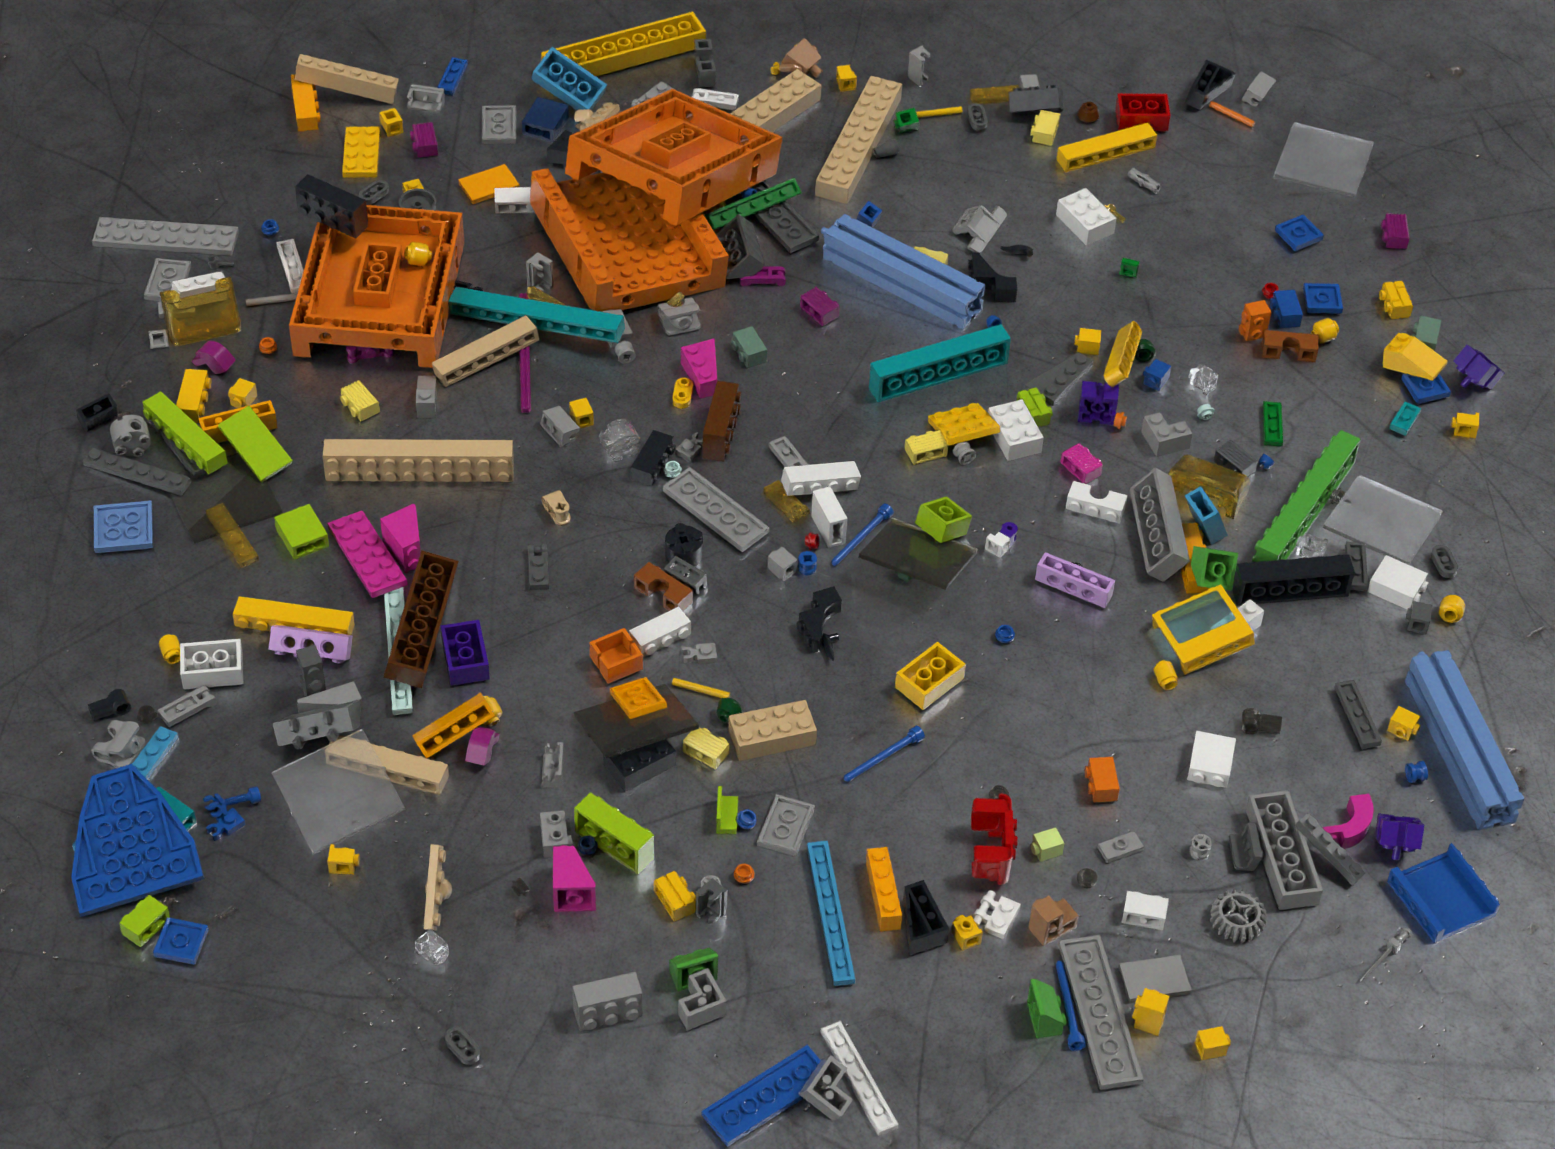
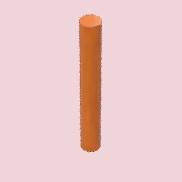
M1214 101L1209 105V107L1252 128L1255 125V121Z

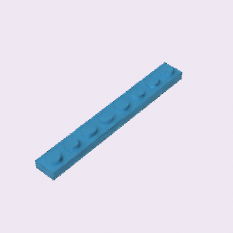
M160 726L132 763L147 780L179 738L178 733ZM75 840V842L72 844V847H73V850H74V851H75V846H76V840Z
M828 841L807 843V850L834 986L855 984V975Z

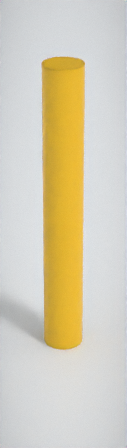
M962 106L918 111L916 113L918 118L962 113Z
M677 678L672 680L673 686L718 698H730V692Z

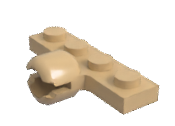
M604 103L594 113L589 109L577 110L574 114V120L579 121V123L575 127L581 131L616 115L620 111L619 104Z
M430 845L428 881L425 885L424 929L437 931V926H440L441 915L438 913L439 905L447 900L452 893V885L444 878V871H442V863H445L446 851L443 850L444 847L441 845Z

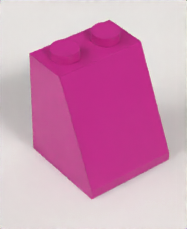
M411 504L380 518L382 541L405 573L416 569L421 554L416 505Z
M553 846L554 912L596 911L595 882L574 846Z

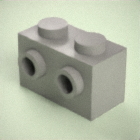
M565 810L540 813L544 858H552L553 846H572V836L567 835V831H570V819L565 818Z

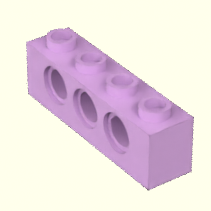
M1046 552L1037 564L1035 580L1103 608H1106L1113 596L1115 580Z
M274 625L271 626L268 650H274V654L286 655V652L294 653L293 656L297 657L296 650L307 647V641L310 639L316 645L321 660L332 658V662L344 663V660L350 659L353 635ZM289 637L294 638V647L289 646L287 642ZM327 642H330V643L333 644V646H334L333 652L327 651V649H326V643H327Z

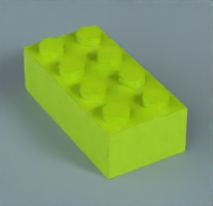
M590 792L574 807L575 832L582 837L592 836L598 843L599 849L636 874H639L654 859V835L652 832L638 825L634 819L623 815L619 809L610 806L601 797L595 796Z

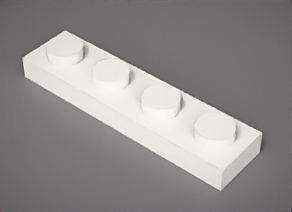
M294 239L276 242L291 294L298 293L304 270Z

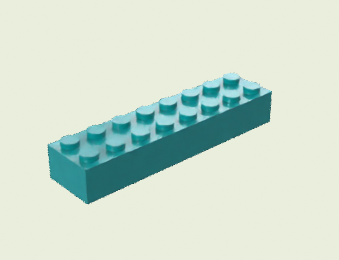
M1002 324L871 362L869 389L876 401L882 402L1008 364L1011 338Z

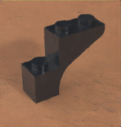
M972 252L971 260H968V270H971L969 277L985 284V290H991V295H994L995 302H1016V277H1006L996 273L979 253Z
M835 586L813 592V600L810 602L812 609L799 613V621H797L798 631L803 633L807 647L810 646L813 653L820 651L825 621L830 616L841 612L842 599Z

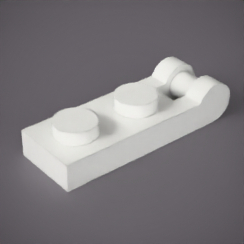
M699 88L694 89L692 97L716 108L736 110L739 100V94Z

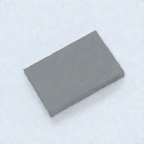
M516 105L482 107V144H516Z
M156 258L144 293V300L172 301L170 299L172 282L188 278L191 261Z
M776 794L757 840V846L796 856L815 810V805Z
M1181 955L1119 963L1118 968L1129 1003L1136 1002L1137 996H1142L1145 988L1157 990L1170 997L1191 994V987Z

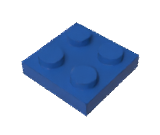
M1304 214L1278 224L1275 227V231L1294 251L1322 241L1324 234Z
M1304 283L1303 292L1307 313L1342 314L1343 304L1339 284Z
M1409 374L1402 375L1401 380L1417 404L1450 397L1451 391L1440 374L1433 381Z
M167 917L153 951L154 957L195 965L209 931L208 925Z

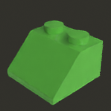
M1194 546L1191 568L1197 585L1207 588L1222 585L1225 590L1232 591L1238 553Z
M711 948L698 949L693 953L683 956L678 955L669 960V972L677 991L688 989L689 975L707 968L714 980H718V954Z
M1035 978L1031 979L1027 1005L1036 1038L1062 1035L1063 1026H1066L1065 1014L1060 1011V996L1055 994L1054 987Z

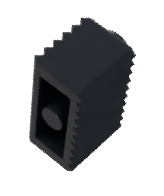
M110 393L77 409V419L83 429L88 432V429L91 430L95 426L98 427V424L101 425L105 421L108 422V419L111 420V418L118 416V407Z
M1232 440L1217 448L1214 462L1217 466L1225 469L1231 477L1236 478V480L1238 479L1239 482L1254 473L1258 463L1255 458Z

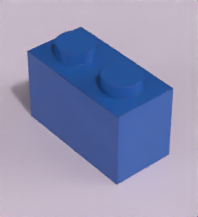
M1295 290L1274 291L1273 298L1270 299V307L1274 310V320L1278 322L1279 328L1300 327L1303 313Z

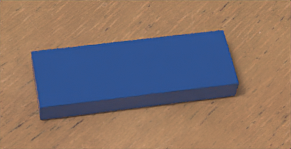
M451 58L437 87L444 89L445 95H454L468 66V60Z

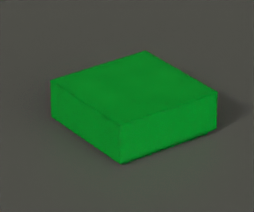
M1122 258L1119 274L1137 278L1140 261Z

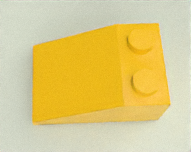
M1398 333L1384 348L1383 368L1432 381L1448 362L1419 339L1406 333Z

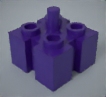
M1466 345L1453 360L1458 365L1456 369L1462 374L1467 375L1460 384L1465 389L1472 382L1483 389L1487 387L1492 390L1505 374L1503 370L1490 361L1481 351L1469 345Z
M1082 381L1078 422L1092 423L1093 420H1098L1100 424L1113 425L1118 404L1119 384L1111 387L1108 383H1104L1103 386L1102 383Z
M1378 813L1375 838L1383 848L1393 849L1392 859L1400 860L1401 847H1403L1404 851L1415 852V849L1421 850L1424 824L1419 818Z

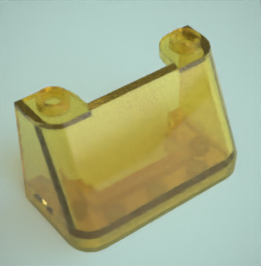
M231 276L217 280L214 291L180 298L179 293L174 290L159 292L164 322L170 341L174 345L181 346L234 334L242 328Z
M1183 455L1168 473L1172 477L1175 492L1179 491V493L1183 494L1185 488L1193 491L1201 486L1208 497L1219 501L1218 507L1221 508L1223 506L1226 510L1225 516L1231 519L1235 518L1251 484L1250 479L1245 474L1192 455Z

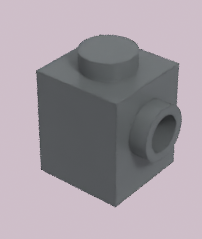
M1413 601L1412 607L1408 608L1405 619L1409 620L1407 630L1427 634L1433 605Z

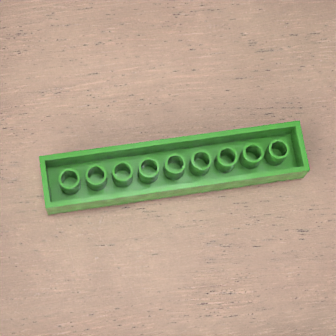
M1342 430L1336 436H1332L1329 447L1323 449L1321 458L1315 460L1313 469L1308 470L1304 482L1300 481L1297 492L1291 494L1288 504L1283 505L1279 517L1275 516L1272 527L1267 528L1263 539H1259L1254 549L1256 553L1252 558V562L1287 560L1354 465L1360 438Z

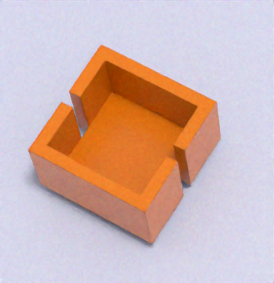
M625 628L590 641V658L596 667L600 668V673L608 684L643 670V654L635 642L633 643V639Z

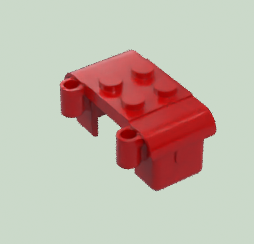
M1003 793L999 794L998 799L975 798L972 804L971 829L973 831H988V837L1001 838L1002 846H974L972 876L974 878L996 881L998 885L1006 884L1010 878L1012 860H1015L1018 838L1015 836L1017 819H1013L1012 800Z

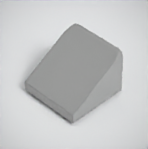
M167 329L148 331L151 349L169 347Z

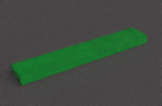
M792 178L707 213L705 216L711 228L716 230L726 226L738 214L745 218L796 197L802 192L796 179Z

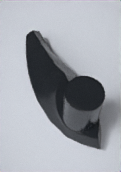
M1025 245L1000 247L1005 252L1016 255L1026 254L1028 257L1033 255L1032 251L1034 250Z
M823 633L822 642L824 650L829 658L834 661L832 642L838 641L839 635L837 633L830 635Z

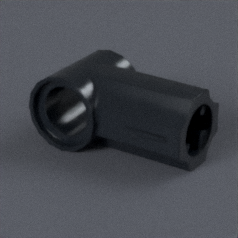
M115 689L109 693L107 698L88 704V709L94 721L114 713L118 716L125 715L132 707L125 691L122 689Z

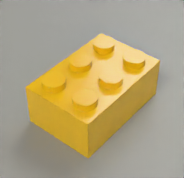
M936 642L896 673L895 688L924 710L964 679L966 664L939 642Z

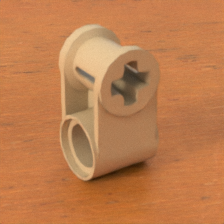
M560 490L541 497L545 510L557 525L563 526L570 522L571 516L568 513L570 506Z

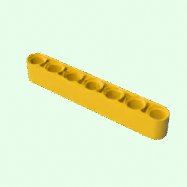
M1135 321L1118 330L1104 372V378L1111 387L1116 386L1129 376L1142 335V330Z

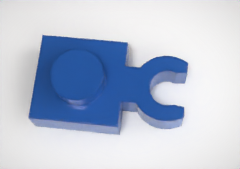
M231 808L227 811L226 815L222 814L216 818L217 824L208 825L206 831L208 834L216 831V833L212 834L214 841H217L224 832L229 836L246 824L241 815L234 808Z

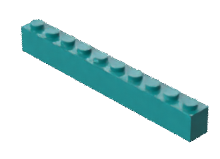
M455 287L448 301L450 313L453 315L510 324L517 319L527 316L539 330L619 343L625 330L623 315Z

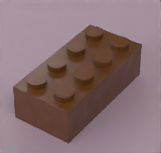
M717 381L703 431V459L724 462L726 455L730 454L731 444L729 442H733V428L737 427L738 417L736 416L740 415L741 404H738V402L740 403L742 392L739 391V384L724 381Z

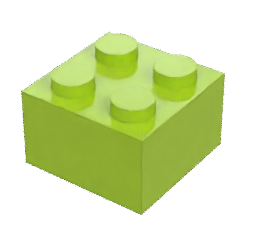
M946 496L920 504L915 524L931 535L936 541L943 543L967 535L972 515Z

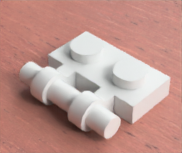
M989 890L981 899V906L979 909H976L973 918L978 927L980 923L986 924L984 932L1004 940L1021 904L1003 896L997 902L994 900L995 892ZM988 909L993 910L991 916L986 914Z

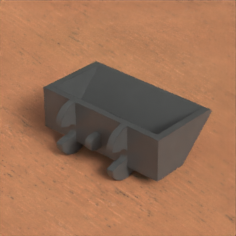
M357 700L288 715L273 722L278 746L293 743L296 749H302L306 740L327 736L330 742H335L339 733L352 731L360 727L362 701Z

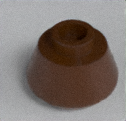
M1088 101L1081 105L1077 116L1082 122L1093 123L1099 119L1100 112L1095 103Z

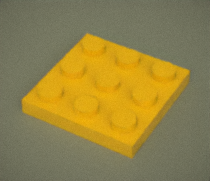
M971 403L961 408L955 407L949 411L936 412L928 416V423L936 431H941L948 445L1000 433V425L979 403Z

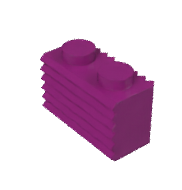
M433 123L413 124V131H410L411 141H414L412 142L413 152H417L418 158L437 156L438 145Z
M1387 213L1385 219L1381 221V230H1384L1382 240L1386 243V248L1407 249L1410 237L1406 214Z
M815 287L801 295V309L805 310L821 326L839 317L840 306L838 302L832 301L825 291Z

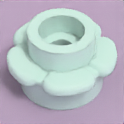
M1204 404L1197 409V416L1199 419L1206 421L1213 417L1215 410L1210 404Z
M669 461L666 463L663 471L667 477L675 478L680 474L682 468L678 462Z

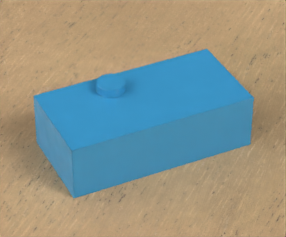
M553 47L550 48L535 68L531 80L576 111L579 109L592 110L605 93L607 87L606 83Z

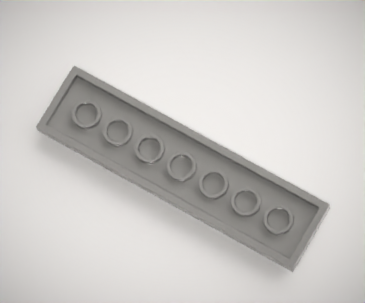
M99 217L92 243L93 246L232 256L239 230L236 226Z
M1100 935L1060 940L1058 946L1100 1090L1142 1084L1143 1076Z

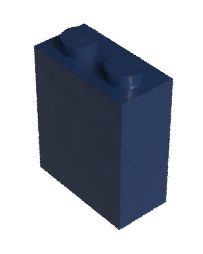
M537 97L522 120V134L554 142L569 119V105Z

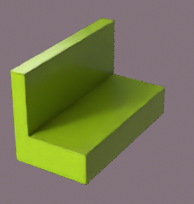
M718 786L716 834H737L738 796H722V786Z

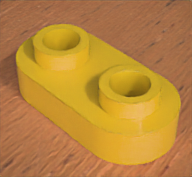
M679 378L675 382L673 405L676 408L684 409L690 406L693 394V381L691 379Z

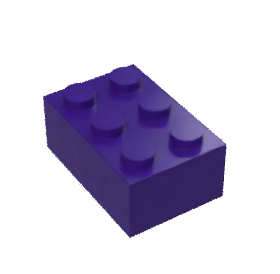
M473 620L440 625L450 685L490 680L489 663L480 621Z

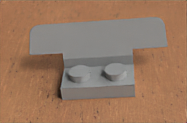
M983 205L967 208L952 230L955 235L969 232L973 239L966 248L980 254L1006 218L1007 213L1000 206H996L991 213Z

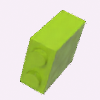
M310 504L274 517L276 530L294 560L329 547L328 534Z

